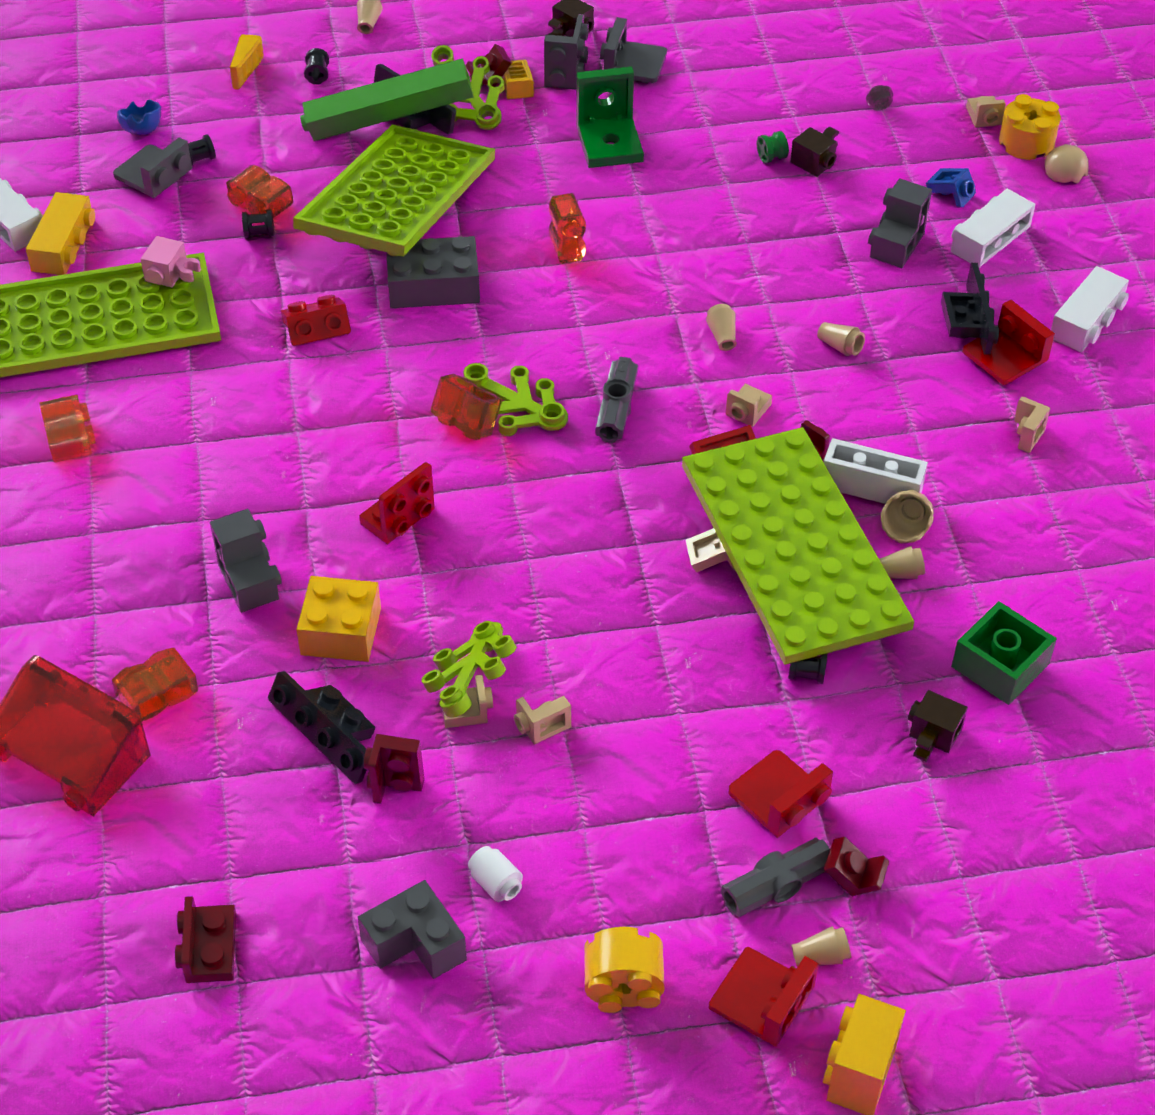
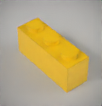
M55 192L26 247L32 272L64 275L67 273L70 265L74 264L76 253L80 245L84 244L89 227L93 226L95 222V210L91 208L89 196Z

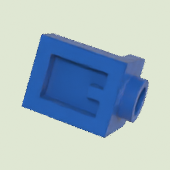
M940 168L926 182L927 188L932 189V193H941L942 195L953 193L957 207H964L976 193L969 168Z

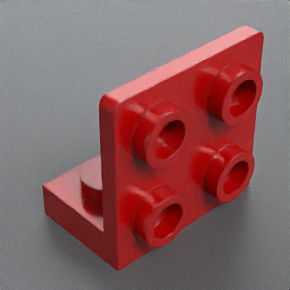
M1009 300L1002 304L998 321L999 339L997 344H993L991 354L984 355L980 338L967 343L962 349V352L988 374L1002 385H1007L1048 361L1055 333L1013 300Z
M424 462L381 494L378 502L359 515L360 524L383 542L389 544L396 537L405 534L408 528L421 518L427 517L435 509L432 466Z
M746 947L709 1001V1009L777 1047L815 987L819 963L804 956L797 968L793 966L787 968L760 952Z

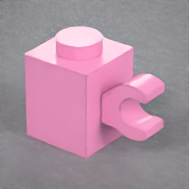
M160 236L154 238L140 258L146 282L173 288L179 277L185 282H193V271L200 272L201 270L198 259L186 257L184 242Z

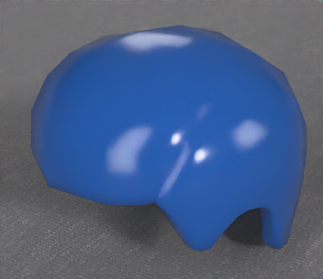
M147 100L143 107H138L133 101L126 109L123 108L117 111V120L125 131L136 135H147L152 133L160 124L161 106L156 101Z

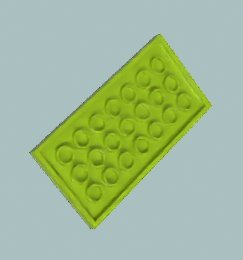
M392 124L293 217V229L305 231L309 235L329 237L336 242L356 244L364 249L384 251L391 256L404 257L495 160V149Z
M204 252L186 255L187 258L198 259L201 270L200 272L193 271V282H185L179 277L173 288L146 282L141 262L1 284L0 377L221 341Z
M803 427L682 457V468L784 665L913 630V617Z

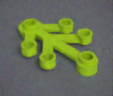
M446 45L437 46L432 51L431 57L434 66L454 61L453 51ZM479 56L472 63L474 69L471 79L473 98L458 101L470 103L474 109L457 108L454 104L449 105L456 109L455 122L458 119L475 121L479 128L491 130L496 128L502 120V114L497 107L499 94L504 91L505 85L501 76H491L487 82L489 89L485 103L479 95L484 75L489 72L490 66L486 57ZM479 64H485L483 68L477 67ZM494 83H500L498 87L492 86ZM487 116H491V117H492V118H490V119H484V118L487 117Z
M472 363L464 368V384L468 389L474 392L485 390L504 400L494 403H476L473 407V417L477 422L486 423L492 419V415L521 411L530 413L529 415L517 417L513 415H503L498 421L499 432L504 436H512L517 432L518 428L540 426L545 430L555 431L567 424L568 413L562 404L555 402L554 382L551 379L542 378L536 382V395L542 399L543 405L532 400L528 384L529 370L525 366H515L510 371V380L516 386L517 392L489 379L488 368L483 364Z
M484 621L474 628V633L469 641L454 651L450 648H445L434 655L433 661L438 669L426 673L421 679L428 692L432 693L440 690L445 683L458 675L454 685L445 688L439 695L441 699L439 704L447 717H458L471 707L472 702L466 693V689L478 667L484 672L488 680L496 679L505 673L506 667L501 658L514 653L517 647L510 635L503 636V627L499 622ZM494 650L497 654L495 657L490 658L485 654V652Z

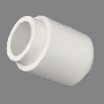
M484 846L477 850L470 858L468 868L471 870V877L495 901H509L520 892L523 874L498 849Z

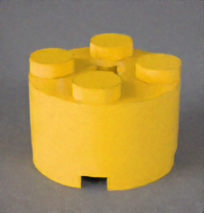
M1026 94L1016 96L1015 101L1009 103L1004 111L999 136L1000 145L1003 143L1008 154L1020 159L1033 160L1036 159L1037 155L1044 153V157L1047 156L1055 147L1061 116L1058 104L1052 101L1046 102L1031 98Z
M613 927L595 933L593 942L589 943L588 940L584 945L585 993L590 999L598 1003L600 1011L615 1013L620 1011L622 1007L635 1006L654 1008L661 1003L660 996L665 988L663 942L659 936L649 931L648 938L638 935V928Z

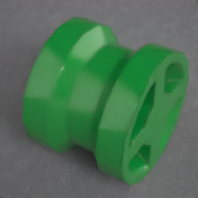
M782 131L774 132L769 137L767 135L758 136L756 143L757 151L763 163L772 162L773 158L781 160L788 157L789 146L786 136Z

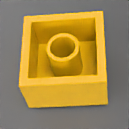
M310 576L296 629L300 655L369 662L381 611L378 582Z
M858 994L854 1008L845 1007L837 1041H833L826 1063L828 1066L823 1078V1083L829 1085L826 1101L864 1115H874L896 1050L906 1012L905 1009L862 994Z

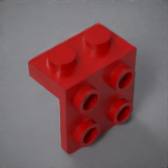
M774 750L729 785L728 793L778 838L829 798L832 792L833 771L824 763H821L808 774L782 751Z

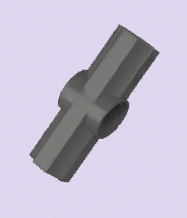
M619 357L618 360L612 361L608 380L603 386V400L595 428V435L599 436L603 442L614 443L623 437L626 420L631 413V399L638 374V364H635L631 358Z
M814 838L783 855L779 851L767 854L758 861L752 871L722 886L721 894L727 908L732 915L735 914L741 917L773 899L777 903L790 899L800 890L803 883L826 872L824 867L830 852L829 846L823 839Z

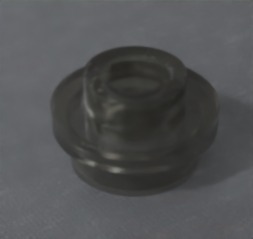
M875 86L867 94L866 102L873 110L880 111L886 109L893 102V91L889 86Z

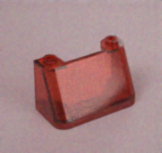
M33 655L21 667L0 702V761L6 762L13 755L57 781L64 792L63 800L75 811L83 810L94 817L151 756L141 719L131 708L40 656Z

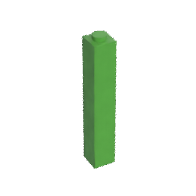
M462 58L303 102L304 114L300 115L302 127L305 132H310L314 141L473 98L470 77Z

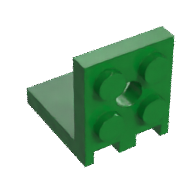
M632 66L577 72L576 127L588 168L644 161V152L633 121L634 71ZM602 93H612L606 99L598 98Z

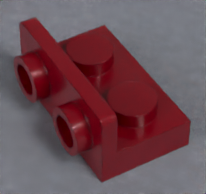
M376 734L373 748L367 747L364 756V769L369 770L367 788L372 789L374 803L382 802L386 786L398 791L414 790L422 792L425 777L420 740Z
M193 896L185 897L184 910L177 913L178 933L183 934L182 944L175 947L176 968H182L186 983L234 980L235 905L196 907Z

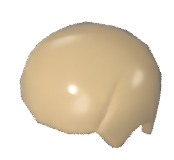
M1064 144L1056 147L1045 159L1046 175L1055 182L1067 183L1072 181L1077 184L1083 176L1088 175V158L1086 153L1077 146Z
M906 490L897 492L886 502L881 511L882 528L889 538L899 543L916 542L924 536L933 523V505L924 494L917 491Z

